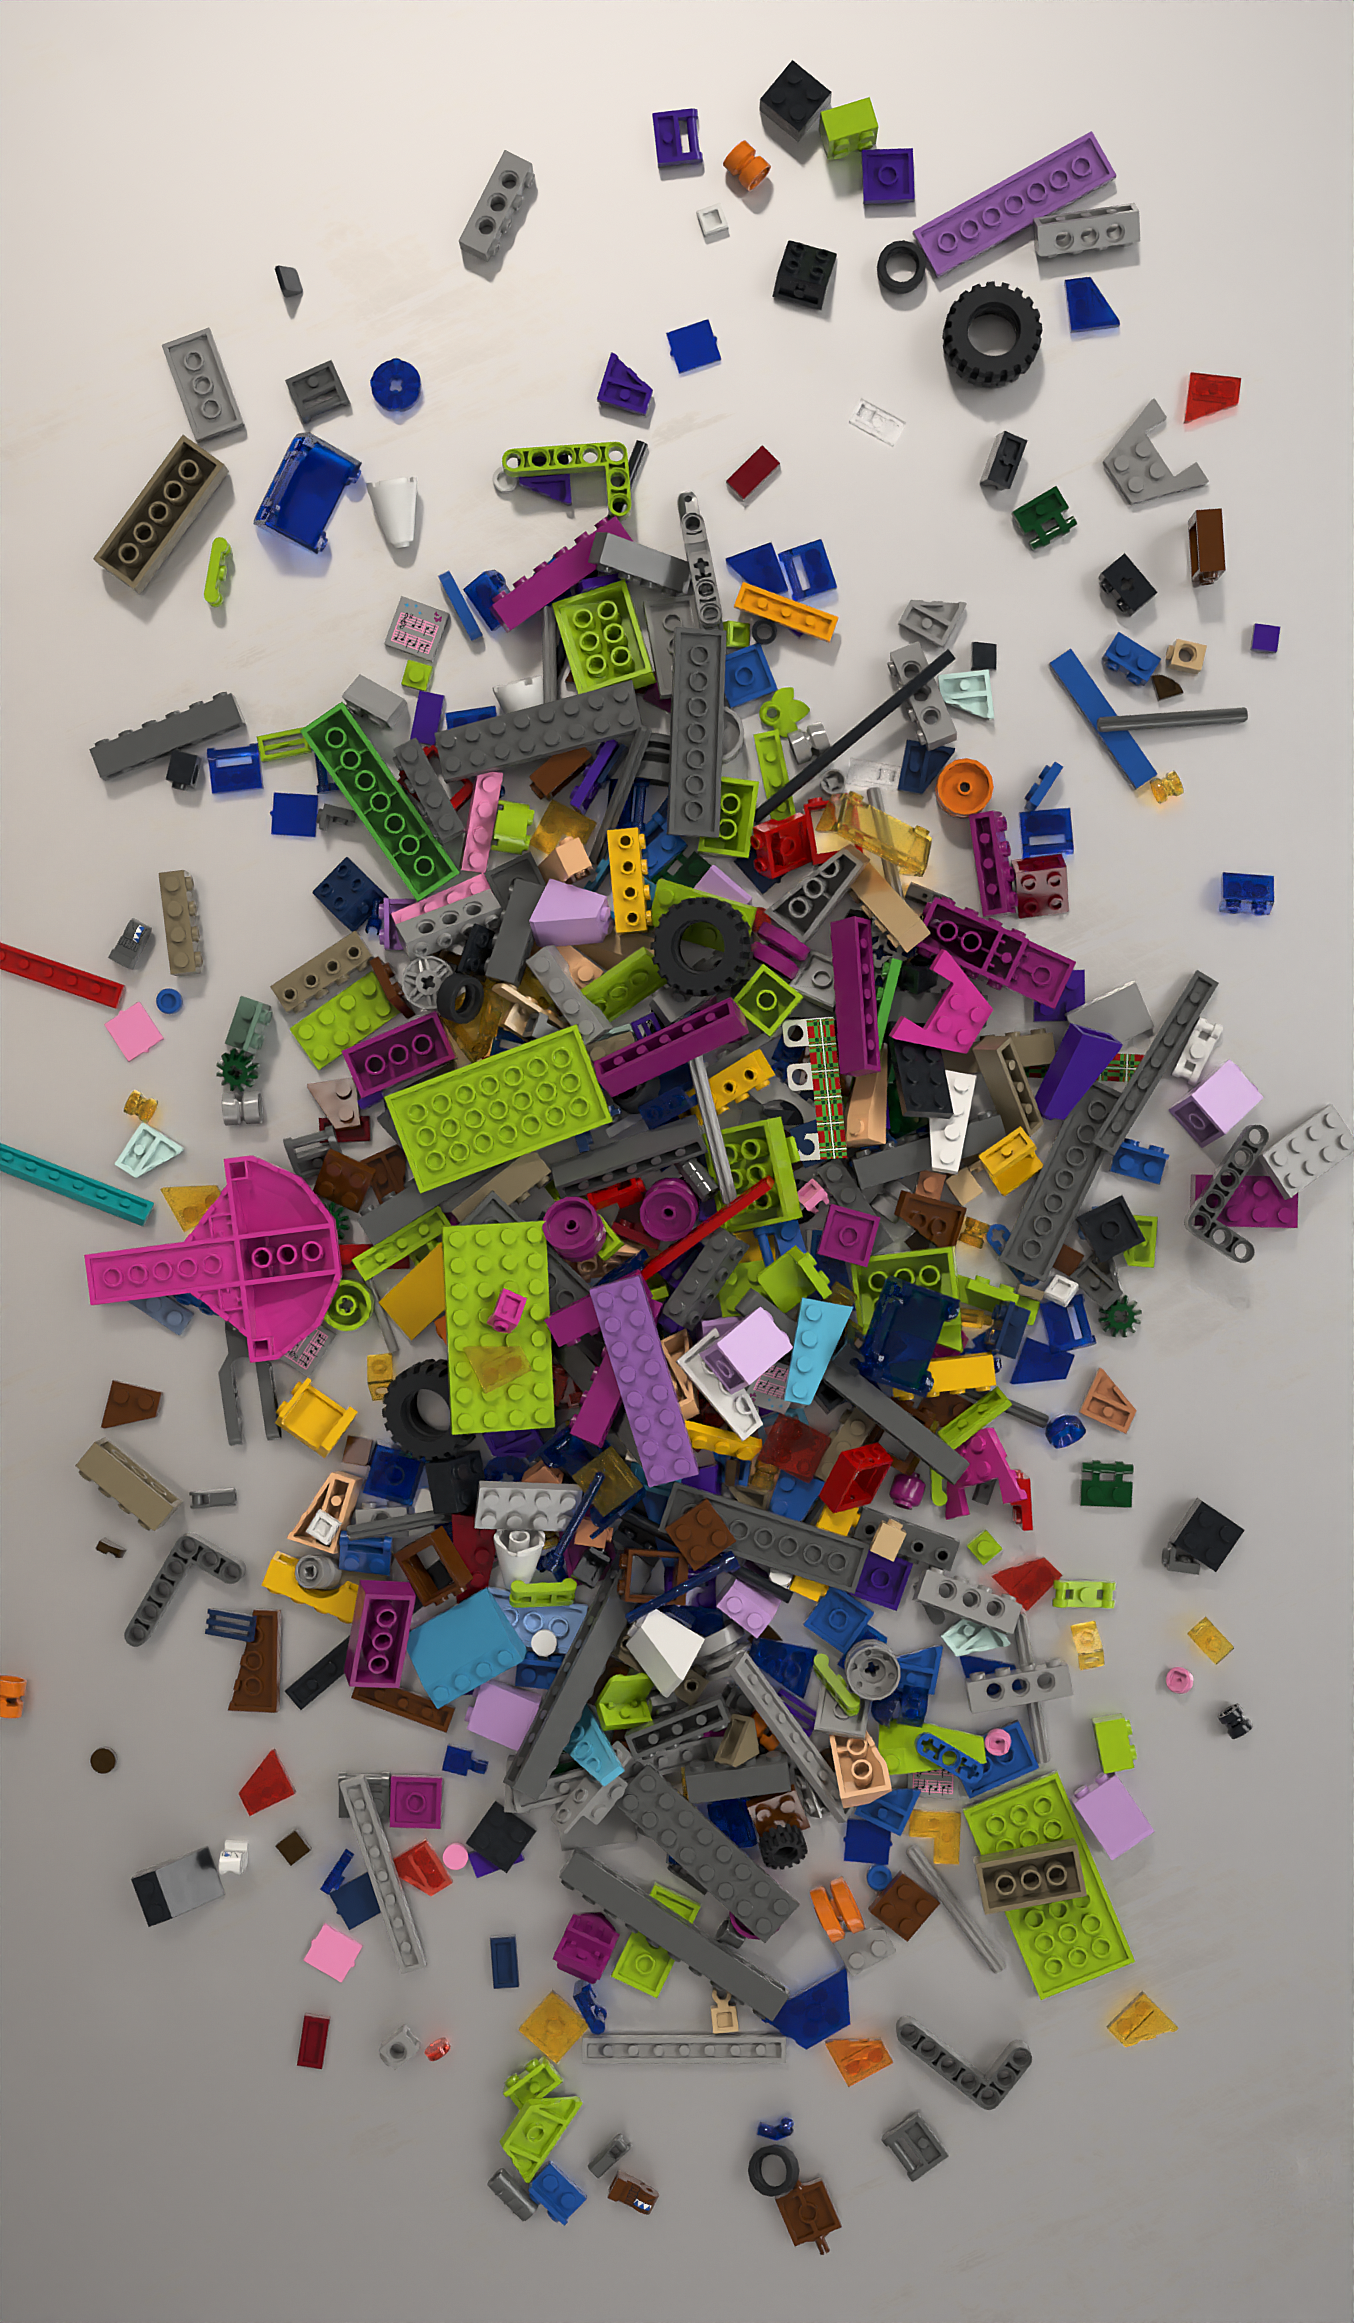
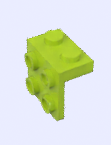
M796 1245L758 1273L756 1277L773 1303L783 1313H787L801 1302V1298L808 1297L814 1291H817L824 1299L832 1294V1291L827 1286L830 1280L822 1270L817 1272L814 1268L817 1264L815 1259L808 1251L804 1254Z
M642 1672L630 1676L619 1674L608 1680L595 1702V1708L603 1731L634 1728L652 1721L646 1697L653 1688L654 1683L647 1673Z

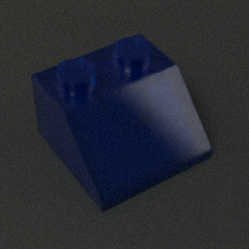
M376 1439L362 1484V1493L412 1507L425 1466V1457L420 1460L413 1458V1453L408 1452L406 1454L400 1449V1445Z

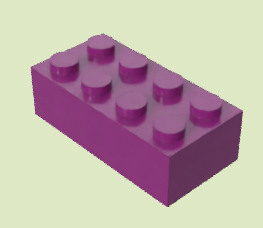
M433 1011L341 1051L361 1098L379 1091H385L458 1059L437 1011Z
M1191 1174L1190 1209L1213 1175ZM1221 1175V1184L1225 1187L1229 1186L1232 1182L1231 1175ZM1244 1176L1216 1220L1227 1227L1298 1228V1193L1285 1200L1270 1176ZM1212 1193L1207 1196L1206 1204L1209 1208H1214L1218 1203V1199ZM1200 1215L1195 1216L1192 1219V1226H1203V1218Z
M359 1581L344 1667V1674L349 1687H400L416 1598L410 1582Z

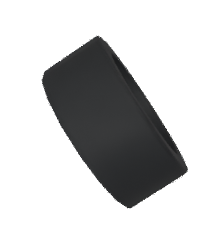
M905 240L894 241L887 245L880 253L877 263V275L882 286L890 292L897 294L909 293L916 289L922 282L926 269L925 256L921 249L914 243ZM906 253L913 257L916 262V272L911 279L899 282L893 280L888 275L886 264L892 255Z
M453 973L446 977L440 985L436 999L437 1010L441 1017L458 1024H467L474 1020L483 1005V986L478 979L462 973ZM465 986V999L456 1011V997L461 988Z
M656 1076L642 1083L638 1091L631 1097H629V1094L633 1088L611 1098L625 1112L639 1114L650 1107L657 1098L660 1090V1079Z
M774 2144L762 2147L753 2154L749 2161L748 2174L750 2182L755 2190L762 2195L773 2197L785 2194L794 2188L799 2179L800 2169L798 2160L794 2153L785 2146ZM768 2155H777L785 2163L786 2179L779 2186L769 2185L762 2176V2161Z

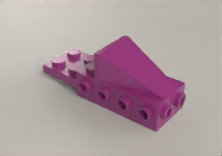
M942 896L939 899L935 897L932 903L927 902L922 916L925 917L923 923L931 934L914 947L917 948V954L930 959L931 955L936 957L939 951L944 949L952 956L959 967L964 970L967 977L980 981L985 979L988 981L986 985L1000 991L1003 987L1051 1009H1055L1076 961L1029 941V939L1025 938L1026 934L1014 928L1011 931L1002 927L1003 923L993 918L985 920L979 917V913L971 908L965 907L963 910L955 906L956 902Z

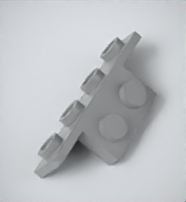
M616 1741L612 1748L624 1767L632 1758V1754L621 1742ZM588 1773L552 1815L551 1821L564 1834L569 1832L582 1815L598 1825L615 1805V1802L623 1796L624 1790L629 1784L622 1777L618 1776L604 1787Z

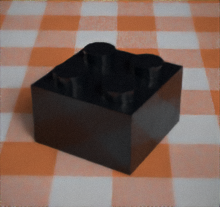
M792 60L760 98L759 110L799 142L820 117V112L825 111L830 105L832 92Z
M480 1450L459 1451L448 1459L442 1461L437 1459L434 1462L425 1463L434 1514L458 1513L476 1505L479 1481H486Z
M1197 1498L1169 1540L1217 1572L1244 1532V1529Z

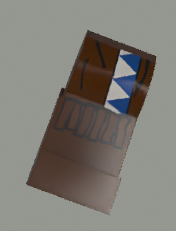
M619 2169L608 2189L607 2198L615 2202L620 2201L642 2214L649 2215L659 2197V2193L646 2185L645 2182Z

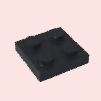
M1123 1195L1075 1218L1099 1264L1146 1241Z
M495 1801L466 1841V1844L507 1874L537 1830L514 1813L504 1812V1806Z

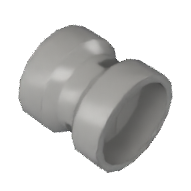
M829 769L824 772L820 781V789L828 797L841 794L846 785L845 775L837 769Z

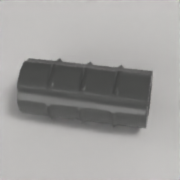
M693 1157L673 1164L679 1171L678 1173L685 1179L686 1184H689L693 1193L702 1202L711 1200L720 1191L714 1177H711L706 1167L699 1161V1158Z
M504 2168L499 2169L487 2183V2186L522 2221L529 2219L539 2206L530 2198L529 2194L522 2188V2185Z

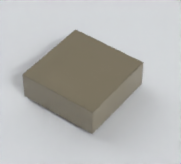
M1017 1284L1015 1290L1016 1294L1036 1301L1042 1300L1045 1293L1023 1284Z

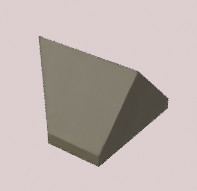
M755 1485L728 1486V1489L737 1501L766 1510L768 1487Z
M732 1714L714 1762L737 1767L760 1753L755 1720L752 1717Z

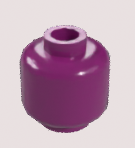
M914 1472L911 1476L903 1473L895 1475L889 1492V1496L895 1506L912 1510L913 1507L921 1504L926 1484L919 1479V1473Z

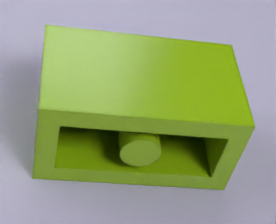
M1122 1713L1092 1718L1093 1731L1103 1773L1134 1768L1133 1760H1137V1754L1134 1744L1130 1745L1128 1735H1132L1129 1719L1125 1720Z

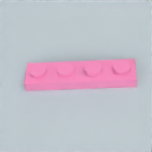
M492 771L475 776L466 824L467 832H465L459 869L486 873L503 773L500 771Z
M484 873L391 913V917L396 926L398 923L491 888Z

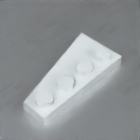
M945 1070L954 1114L950 1119L929 1118L932 1170L958 1175L976 1075Z
M714 1328L675 1362L740 1440L744 1441L763 1423L745 1388L731 1395L699 1355V1353L719 1338L720 1335L717 1329Z

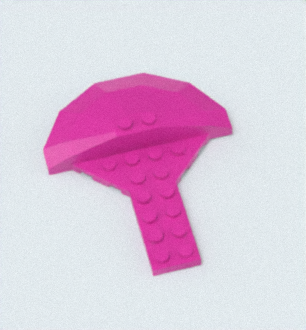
M254 1155L224 1159L227 1185L184 1242L84 1255L91 1305L191 1293L247 1337L250 1363L280 1359L321 1326L343 1276L336 1219L302 1177Z

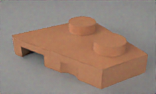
M1098 1368L1078 1412L1126 1434L1137 1410L1102 1368Z

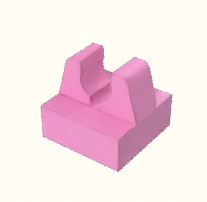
M813 1178L797 1192L799 1202L814 1214L819 1212L815 1206L821 1200L825 1204L829 1203L827 1192Z

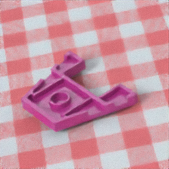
M941 949L929 969L950 981L949 986L923 1028L900 1016L889 1036L898 1040L967 1054L992 1013L993 1008L946 950Z
M994 1428L979 1430L954 1449L970 1465L955 1485L947 1481L946 1520L970 1515L965 1488L991 1480H999L1003 1504L1028 1499L1025 1490H1021L1016 1481L1018 1476L1015 1470L1010 1469L1005 1459L1007 1454Z

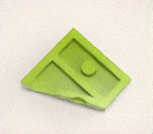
M1133 1215L1146 1241L1124 1251L1123 1255L1128 1266L1154 1268L1158 1217Z

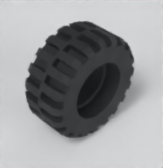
M995 281L987 282L985 287H981L979 283L972 286L970 292L965 290L960 294L958 301H954L950 307L942 339H944V354L948 355L947 362L950 367H956V374L961 378L965 375L969 378L968 382L973 385L977 381L982 383V387L990 388V385L995 383L997 387L1005 386L1006 381L1012 383L1019 378L1020 374H1025L1030 368L1031 363L1034 362L1042 340L1041 334L1043 329L1042 323L1039 322L1040 313L1038 309H1033V300L1029 296L1025 299L1022 296L1023 291L1018 287L1013 291L1008 289L1010 284L1002 282L1001 286H995ZM986 314H994L1005 318L1013 326L1016 333L1014 346L1009 352L998 356H990L979 352L968 338V329L972 321Z
M711 897L688 898L681 900L679 904H673L669 907V911L666 914H662L658 919L660 924L658 927H654L652 934L655 935V939L650 944V950L654 949L655 957L651 958L653 965H658L659 970L657 973L659 976L665 978L668 981L667 985L672 989L676 988L679 990V993L694 995V997L716 995L729 990L733 985H737L742 980L740 977L747 973L750 967L748 962L750 959H753L754 953L751 951V944H754L753 936H750L748 931L751 928L748 922H744L742 919L743 915L741 912L734 910L731 904ZM698 922L710 923L717 927L724 940L723 958L715 968L709 971H697L690 968L681 954L680 945L685 930Z
M427 1359L422 1363L418 1362L396 1376L395 1380L387 1387L388 1393L383 1397V1404L386 1407L382 1409V1417L387 1419V1422L384 1424L386 1431H391L393 1435L391 1437L394 1443L398 1442L403 1452L406 1454L412 1452L413 1458L420 1460L425 1457L426 1461L434 1462L437 1459L441 1461L448 1459L450 1456L461 1451L476 1438L477 1433L452 1435L451 1426H449L448 1430H438L429 1426L421 1418L417 1408V1395L420 1389L431 1390L439 1394L445 1400L450 1410L448 1361L444 1359L437 1361Z

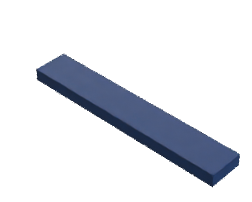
M1070 648L1050 662V667L1134 788H1139L1155 777L1158 773L1128 730L1099 732L1097 730L1098 718L1117 716V714Z

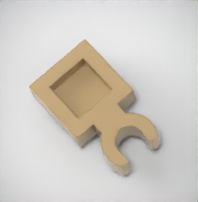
M715 1987L712 1990V1997L718 2005L711 2006L713 2034L739 2031L736 2003H728L732 1994L726 1991L727 1994L724 1997H720Z

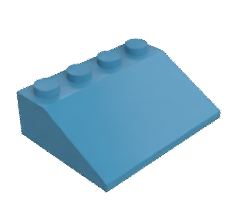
M487 1587L410 1630L406 1648L425 1691L437 1709L524 1660L527 1653V1648Z

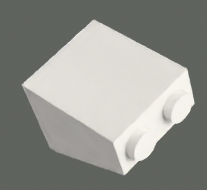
M651 1607L646 1614L642 1612L636 1622L634 1621L629 1628L627 1635L630 1638L626 1646L661 1694L668 1698L684 1680L705 1639L656 1608Z

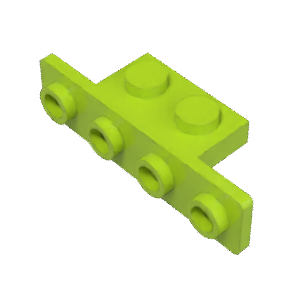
M958 1274L960 1302L993 1312L995 1305H999L1000 1301H1013L1016 1306L1031 1311L1027 1324L1031 1326L1034 1324L1040 1307L1039 1301L1013 1293L1015 1288L1001 1283L999 1288L989 1285L990 1280L976 1275L974 1280Z

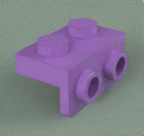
M384 898V904H379V919H384V929L379 931L380 945H384L386 951L404 950L400 944L391 913L416 903V899Z

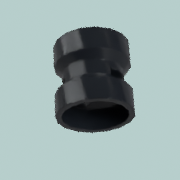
M1238 1703L1227 1707L1218 1715L1221 1724L1227 1726V1733L1231 1739L1243 1736L1253 1727L1251 1721L1244 1717L1243 1709Z

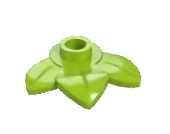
M793 687L778 689L772 699L763 703L759 710L761 721L768 726H773L774 730L778 729L779 735L788 738V733L798 730L795 722L800 721L810 712V708L804 702L793 699ZM771 708L777 711L774 717L767 715V711Z

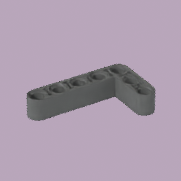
M1249 1125L1242 1130L1184 1219L1185 1228L1190 1233L1232 1261L1239 1263L1249 1262L1255 1254L1253 1245L1216 1219L1268 1142L1269 1133L1262 1125ZM1253 1129L1258 1130L1261 1135L1260 1141L1256 1144L1252 1143L1249 1139V1134ZM1240 1150L1246 1154V1161L1242 1165L1237 1164L1235 1161V1155ZM1225 1172H1228L1232 1177V1182L1227 1187L1223 1186L1220 1181L1221 1175ZM1213 1193L1217 1196L1218 1203L1214 1208H1209L1206 1204V1198L1209 1194ZM1200 1215L1203 1218V1226L1196 1230L1192 1226V1219ZM1220 1229L1224 1232L1225 1239L1222 1243L1217 1244L1213 1239V1235ZM1239 1244H1243L1246 1247V1254L1242 1258H1238L1235 1254V1248Z
M187 1533L180 1537L124 1633L126 1642L133 1647H138L151 1637L192 1564L225 1583L234 1584L246 1573L244 1562L196 1533ZM185 1539H189L194 1543V1551L189 1552L184 1548L183 1542ZM206 1552L215 1554L217 1558L216 1564H209L206 1561ZM172 1561L181 1564V1573H174L171 1570ZM228 1565H234L238 1568L239 1574L237 1577H232L228 1574ZM159 1583H163L168 1586V1595H162L159 1593ZM147 1605L153 1606L156 1609V1617H149L146 1614L145 1608ZM138 1627L143 1631V1639L134 1637L133 1628Z
M911 2016L901 2017L896 2023L897 2037L902 2045L985 2110L995 2109L1032 2063V2055L1026 2042L1014 2040L1006 2047L984 2075ZM910 2026L914 2028V2032L911 2035H903L901 2033L902 2029ZM930 2042L934 2044V2048L931 2051H924L921 2049L922 2045ZM1022 2050L1026 2052L1022 2059L1013 2058L1016 2051ZM950 2058L954 2060V2063L950 2067H944L941 2065L942 2061ZM1003 2070L1010 2072L1009 2077L1006 2079H999L997 2077L998 2073ZM970 2074L974 2076V2079L970 2083H964L961 2081L962 2077ZM990 2090L994 2092V2095L990 2099H984L981 2097L982 2093Z

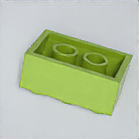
M721 776L719 837H700L698 854L723 858H749L750 837L753 831L759 781Z

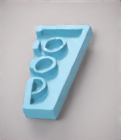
M801 1298L783 1401L803 1405L811 1404L853 1307Z
M586 1703L582 1711V1717L576 1723L571 1733L570 1741L563 1750L605 1787L625 1770L591 1707Z

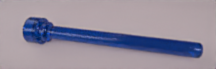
M596 1472L555 1550H551V1552L545 1555L542 1565L547 1571L552 1573H559L565 1563L564 1553L605 1479L604 1473Z
M731 1550L722 1555L723 1558L719 1559V1563L628 1612L625 1614L628 1623L636 1621L724 1571L725 1573H733L741 1569L735 1555Z

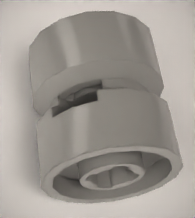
M821 721L807 726L806 731L798 729L787 734L792 753L798 765L811 761L813 755L819 757L831 747Z
M260 1091L244 1092L243 1096H240L238 1092L223 1093L222 1115L225 1126L240 1125L242 1121H245L246 1124L262 1123L263 1105Z
M895 1179L886 1182L882 1187L884 1193L877 1194L869 1205L896 1225L899 1218L894 1215L901 1190L913 1192Z
M304 1556L298 1561L295 1568L296 1580L304 1588L330 1589L335 1587L341 1579L342 1570H339V1562L330 1556Z

